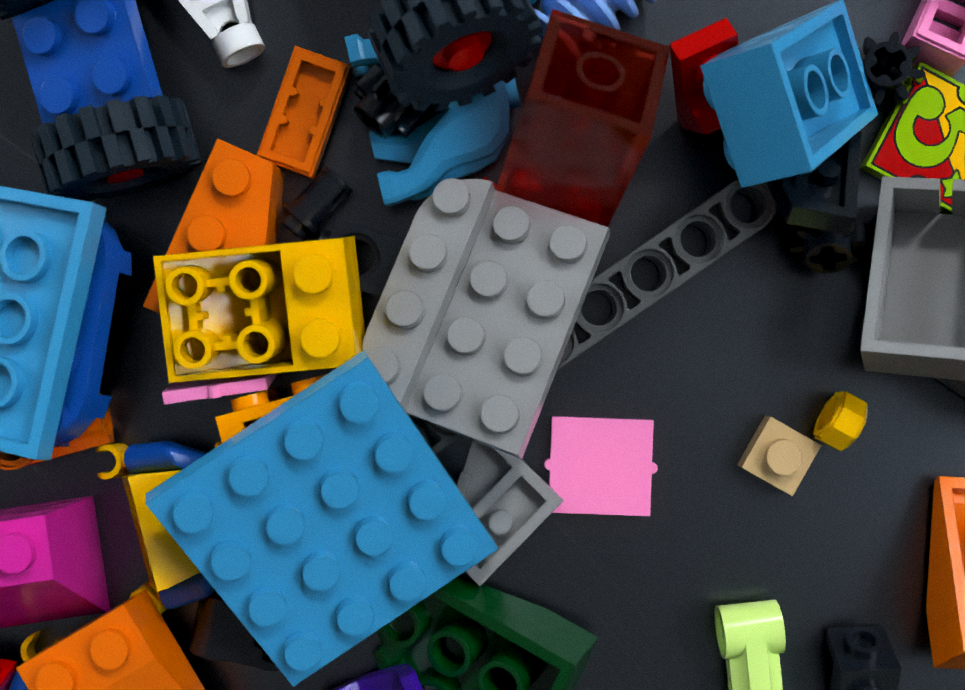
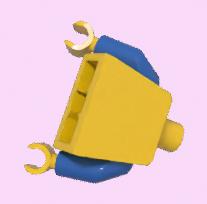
M172 441L140 443L130 446L122 443L98 446L95 452L110 451L115 456L116 465L114 469L109 472L97 473L100 479L104 480L122 477L149 581L131 593L129 598L146 589L160 614H162L166 609L172 610L211 596L215 589L145 504L146 493L207 454V452Z

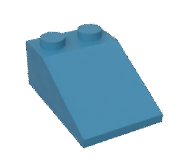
M844 0L832 2L732 47L700 66L704 76L703 90L705 98L710 107L716 111L724 135V154L728 164L735 169L741 188L813 171L878 115Z

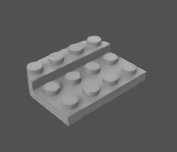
M448 178L441 181L435 187L434 192L420 206L412 221L366 330L362 351L364 350L410 417L522 459L610 237L609 227L497 191L492 181L483 179L459 180L456 178Z

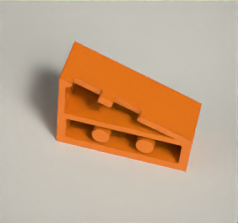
M217 138L166 255L278 244L280 230L278 218L281 215L285 173L274 163ZM155 277L143 307L160 314Z

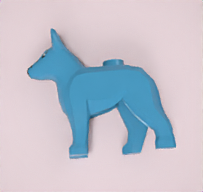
M530 0L531 4H534L536 1H538ZM358 34L344 37L351 67L354 68L356 77L363 76L374 64L382 69L370 39H363ZM515 78L509 83L499 81L493 85L496 91L486 97L483 96L482 92L471 96L472 103L459 107L457 101L450 102L447 110L440 112L418 126L408 138H404L402 135H391L384 139L369 131L376 161L411 164L409 168L400 172L388 170L377 173L384 206L390 207L407 200L419 201L428 198L441 181L448 178L460 179L479 172L495 163L512 133L510 109L520 107Z

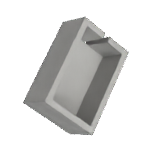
M882 176L860 349L865 371L965 381V180L953 179L952 214H940V179Z

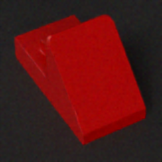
M727 18L669 44L677 120L683 129L703 135L721 129L716 111L710 107L705 98L703 90L704 76L700 66L738 45V34Z

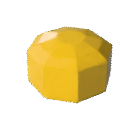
M836 392L826 402L816 420L813 432L814 438L835 450L843 451L847 449L859 437L866 424L868 414L867 403L848 392Z

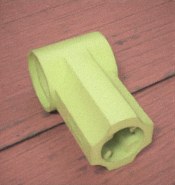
M777 600L715 606L716 637L723 659H726L727 685L729 690H783L779 653H784L786 635L782 612Z

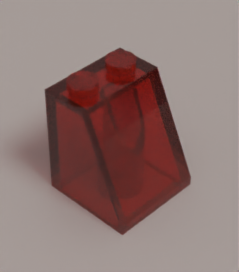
M552 9L506 151L496 190L608 227L652 137L670 52L669 46Z

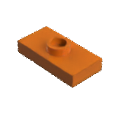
M295 46L256 156L274 163L279 168L314 179L353 71L351 65Z

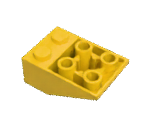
M355 236L153 256L169 383L337 368L362 352L365 326Z

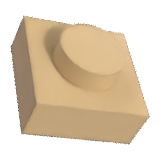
M765 415L737 466L793 496L822 445L773 417Z

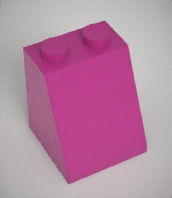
M94 496L0 509V628L99 614L110 610Z

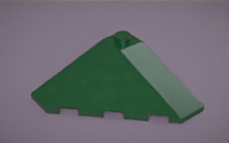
M458 576L377 630L382 645L375 648L372 653L379 670L408 663L416 671L423 690H575L598 637L547 608L483 584L479 586L473 580Z

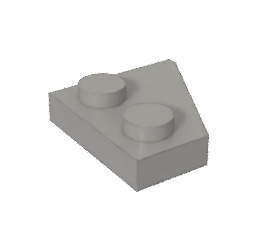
M472 441L457 487L493 538L498 550L465 572L481 586L564 501L523 459L476 441Z

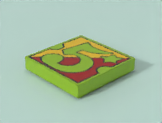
M919 62L912 69H919L925 72L921 85H904L909 95L906 105L902 107L896 101L894 102L860 169L882 180V176L940 179V212L952 214L953 179L965 180V85L927 64Z

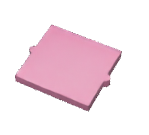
M278 373L174 382L162 392L164 405L268 390Z
M551 416L550 458L545 459L544 467L549 470V486L564 500L552 513L650 516L652 474H655L658 470V466L652 462L654 420Z

